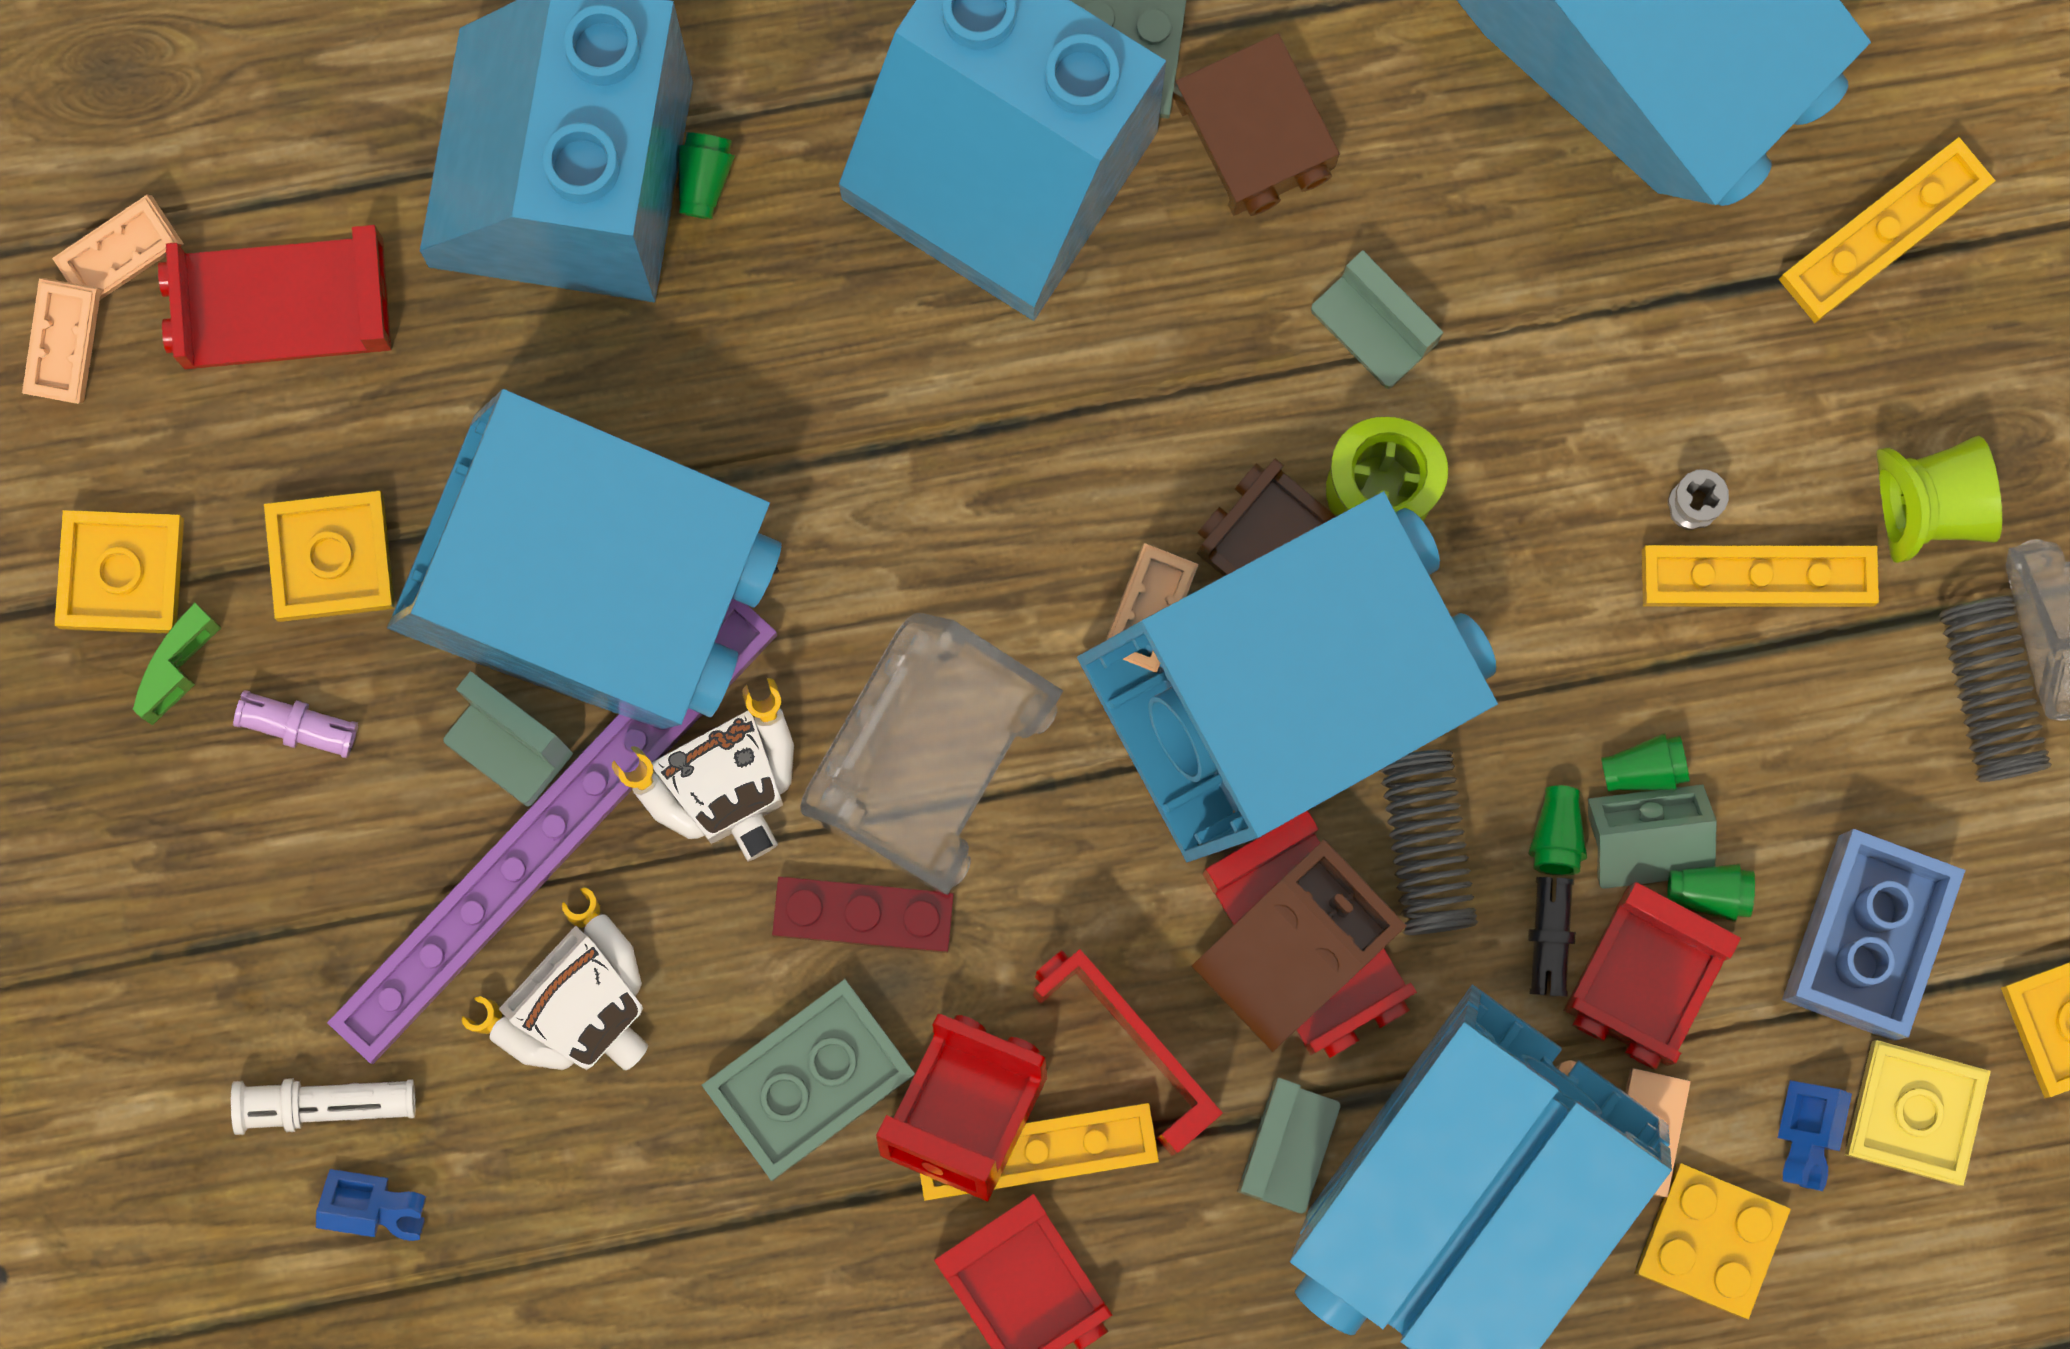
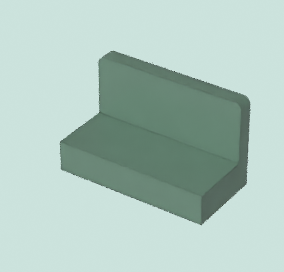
M1364 250L1346 265L1342 277L1320 296L1311 307V313L1387 389L1392 388L1437 346L1444 333Z
M470 671L456 690L471 705L445 735L443 741L450 749L522 804L531 806L573 753L554 733Z
M1703 784L1678 787L1677 790H1654L1588 799V818L1598 846L1597 878L1601 888L1630 886L1635 882L1646 884L1668 881L1670 870L1682 871V869L1715 866L1717 820Z
M1277 1078L1273 1082L1237 1192L1296 1213H1304L1307 1210L1340 1110V1103L1301 1089L1299 1084Z

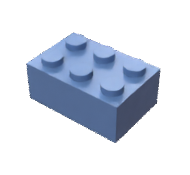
M1856 829L1839 835L1782 1000L1891 1041L1908 1038L1965 870Z

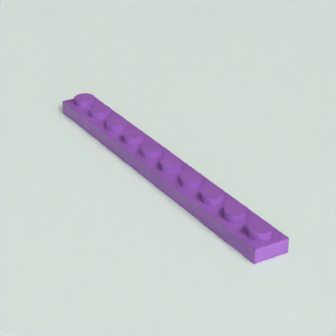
M731 599L715 640L716 643L738 652L736 667L729 686L777 637V632L748 605ZM688 709L682 725L660 729L619 714L327 1023L369 1063L374 1064L629 794L632 787H628L620 781L612 769V762L615 761L623 772H632L639 764V757L631 749L632 746H636L645 753L652 763L663 757L703 714Z

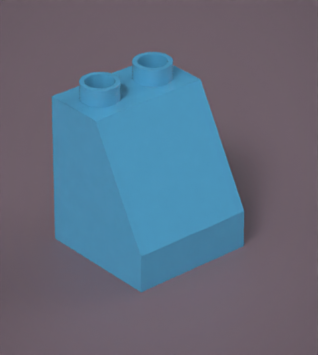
M516 0L460 28L420 246V253L429 268L655 303L679 167V145L683 144L693 86L674 1Z
M916 0L893 36L839 182L841 198L855 209L1035 321L1156 136L1166 60L1070 0Z
M1457 0L1482 33L1654 191L1659 194L1720 206L1740 201L1763 183L1772 167L1771 160L1765 153L1793 124L1803 125L1815 121L1840 102L1849 84L1842 72L1871 43L1870 39L1840 0Z
M502 389L472 419L387 629L501 673L660 729L682 725L688 709L708 717H712L718 709L732 679L738 659V652L716 643V637L731 599L753 608L760 602L775 571L782 543L758 533L770 502Z
M1384 491L1077 656L1082 669L1186 862L1261 837L1498 704L1486 682V679L1492 677L1496 672L1495 655L1486 635L1468 615L1459 613L1451 617L1429 576L1436 572L1440 565L1438 549L1429 529L1421 518L1410 509L1403 508L1395 512ZM1153 650L1160 662L1157 673L1125 661L1123 658L1134 652L1150 657Z

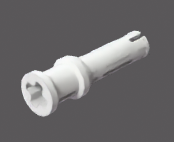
M288 1078L283 1080L282 1085L246 1087L243 1081H234L231 1088V1118L235 1135H244L247 1128L284 1127L286 1132H295L296 1129L302 1128L303 1122L395 1117L415 1118L416 1113L413 1079L400 1082L301 1087L300 1081Z

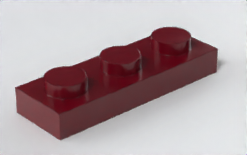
M778 877L772 936L948 953L954 893Z

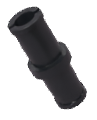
M1536 877L1535 929L1528 930V941L1534 942L1532 982L1529 994L1547 995L1548 972L1551 971L1550 996L1568 997L1569 944H1575L1576 932H1570L1572 885H1574V879L1557 878L1556 901L1552 902L1553 878Z

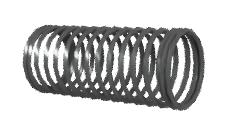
M2009 596L1964 603L1945 609L1938 615L1942 617L1940 622L1945 625H1952L1943 632L1948 638H1955L1950 640L1945 646L1950 650L1957 651L1949 657V660L1953 663H1962L1952 670V673L1955 675L1964 676L1958 679L1954 685L1967 689L1962 691L1957 698L1962 701H1971L1960 709L1965 714H1974L1966 718L1963 723L1969 727H1977L1970 730L1966 736L1970 739H1982L1973 743L1969 748L1974 752H1984L1972 760L1977 765H1987L1975 773L1978 776L1976 780L1981 783L2048 769L2052 765L2049 762L2051 758L2046 756L2049 753L2047 750L1985 759L2014 749L2044 743L2046 738L2039 737L2007 744L1982 746L2004 738L2041 730L2043 728L2041 724L2006 731L1977 734L2005 724L2038 717L2040 713L2034 711L2011 717L1975 721L2006 710L2036 704L2037 700L2034 698L1998 706L1972 708L2000 698L2031 692L2034 687L2025 686L2003 692L1967 696L1997 685L2026 680L2031 677L2029 673H2022L1996 680L1965 683L1991 673L2026 666L2028 662L2020 660L1995 667L1962 670L1989 660L2024 653L2026 649L2023 647L1988 655L1958 658L1976 650L2021 640L2022 636L2017 634L1981 643L1955 645L1977 636L2017 628L2019 623L2009 622L1980 630L1953 632L1975 623L2015 615L2017 611L2013 609L2015 604L2012 601L2014 599Z
M1450 750L1412 752L1379 770L1385 775H1391L1384 778L1381 784L1387 788H1393L1386 791L1383 797L1389 801H1395L1388 804L1385 810L1388 813L1397 814L1390 817L1387 824L1399 827L1392 830L1389 837L1401 840L1394 843L1391 850L1397 853H1404L1396 856L1393 863L1399 866H1406L1398 869L1394 875L1400 879H1409L1399 883L1396 889L1402 892H1411L1401 896L1398 902L1404 905H1414L1403 909L1400 913L1405 918H1416L1405 922L1407 925L1403 931L1405 935L1445 932L1472 927L1478 923L1475 919L1477 917L1475 908L1414 912L1430 907L1473 900L1474 896L1472 894L1445 898L1412 899L1442 891L1468 888L1473 884L1470 881L1431 886H1409L1429 880L1469 874L1471 870L1463 868L1430 873H1406L1441 864L1467 861L1468 856L1404 860L1433 852L1465 848L1467 844L1465 842H1457L1438 846L1402 847L1430 839L1463 835L1465 831L1463 829H1454L1426 834H1399L1428 826L1457 823L1463 819L1461 816H1452L1425 821H1397L1425 813L1459 809L1461 806L1459 803L1424 808H1395L1422 800L1457 796L1459 793L1457 790H1446L1422 795H1393L1420 787L1455 783L1457 780L1455 777H1443L1408 783L1391 782L1413 775L1453 770L1455 765L1450 763L1454 758L1451 757L1453 752Z

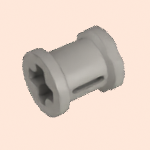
M1710 470L1690 472L1669 495L1667 502L1670 509V517L1679 527L1687 530L1708 527L1725 510L1729 501V490L1725 481L1715 472ZM1697 489L1706 494L1703 500L1704 506L1699 511L1694 510L1690 506L1693 499L1692 494Z

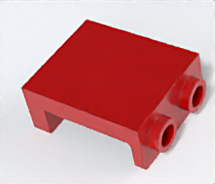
M1635 882L1626 888L1563 1011L1576 1017L1572 1026L1584 1034L1603 1042L1607 1035H1610L1627 1044L1628 1047L1625 1054L1649 1068L1656 1070L1660 1063L1666 1066L1676 1064L1681 1055L1679 1049L1724 961L1731 959L1741 937Z
M937 1014L932 1024L933 1039L894 1118L886 1115L876 1134L880 1157L988 1202L1047 1080L1046 1059L1040 1055L1037 1047L1023 1039L1009 1037L1006 1041L986 1033L987 1031L983 1025L969 1017L956 1015L952 1019L945 1015Z
M1034 1194L934 1259V1262L991 1349H1063L1072 1342L1077 1349H1084L1109 1332L1103 1321L1113 1314L1099 1296Z

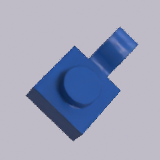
M1790 1080L1777 1137L1792 1142L1790 1153L1783 1169L1784 1182L1798 1184L1803 1188L1818 1191L1824 1190L1828 1179V1164L1824 1156V1150L1829 1149L1840 1152L1852 1093L1836 1088Z
M329 1169L316 1210V1228L375 1237L378 1225H383L390 1233L400 1239L408 1241L420 1240L425 1223V1218L421 1217L426 1202V1196L416 1192H389L388 1178Z

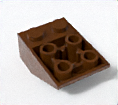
M1324 839L1191 967L1269 1050L1274 1052L1407 925Z

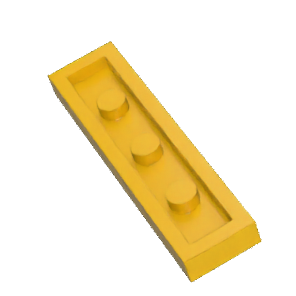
M1958 137L1791 267L1778 280L1811 320L1816 323L1983 193L1996 180L1961 138Z
M1645 545L1642 549L1643 606L1874 607L1879 603L1877 546Z
M1149 1103L1026 1123L995 1189L1159 1162ZM920 1173L924 1201L968 1194Z

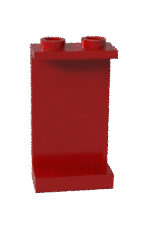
M375 225L352 227L353 239L187 254L178 243H166L167 262H159L158 264L160 291L162 296L169 297L171 318L162 320V338L166 353H173V357L184 369L392 351L384 244L381 234Z
M1308 810L1216 862L1203 872L1204 878L1233 926L1320 844L1315 835L1319 828ZM1383 948L1303 1023L1296 1032L1310 1055L1324 1049L1330 1059L1360 1041L1354 1032L1358 1027L1374 1019L1379 1028H1382L1410 1011L1404 1000L1417 993L1412 983L1407 985L1404 983Z
M1081 949L1070 958L1063 950L1059 951L1036 972L1035 978L1040 984L1034 988V998L1040 1004L1043 1003L1072 976L1077 974L1190 1104L1191 1108L1157 1137L1158 1141L1171 1156L1177 1154L1223 1114L1222 1111Z

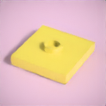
M1872 1041L1845 1155L1956 1186H1964L1991 1071L1886 1042Z

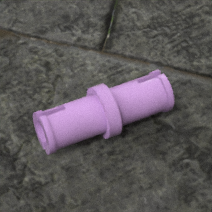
M244 690L241 694V700L237 704L233 726L245 727L283 738V745L296 748L298 743L341 755V757L347 759L351 752L349 748L353 747L358 729L357 722H349L308 710L309 704L296 700L294 705L252 694L247 690Z

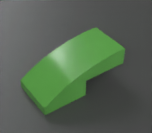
M196 603L182 615L165 636L154 653L137 691L133 710L151 725L158 721L195 685L179 668L221 629L214 619Z

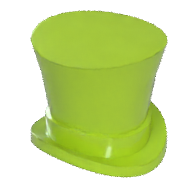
M1375 417L1353 425L1341 436L1333 452L1331 469L1326 481V498L1330 511L1335 516H1338L1384 491L1395 512L1407 508L1424 521L1429 511L1442 496L1447 484L1448 462L1445 452L1438 440L1430 432L1418 424L1405 419Z
M1978 435L1947 450L1917 460L1913 458L1905 459L1892 448L1877 450L1883 514L1890 556L1893 562L1900 563L1911 560L1920 551L1923 544H1927L1930 540H1971L1995 543L1999 540L2002 532L2001 493L1995 462L1984 438Z

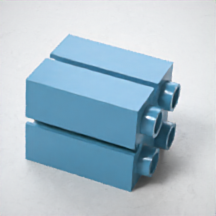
M1472 984L1307 1211L1300 1231L1301 1235L1297 1240L1290 1263L1306 1274L1295 1289V1293L1299 1300L1317 1317L1345 1334L1355 1335L1367 1318L1382 1329L1387 1324L1391 1325L1402 1334L1401 1343L1407 1346L1406 1349H1540L1672 1171L1671 1151L1668 1147L1670 1145L1669 1125L1579 1060L1568 1075L1562 1073L1553 1065V1061L1562 1050L1560 1046Z

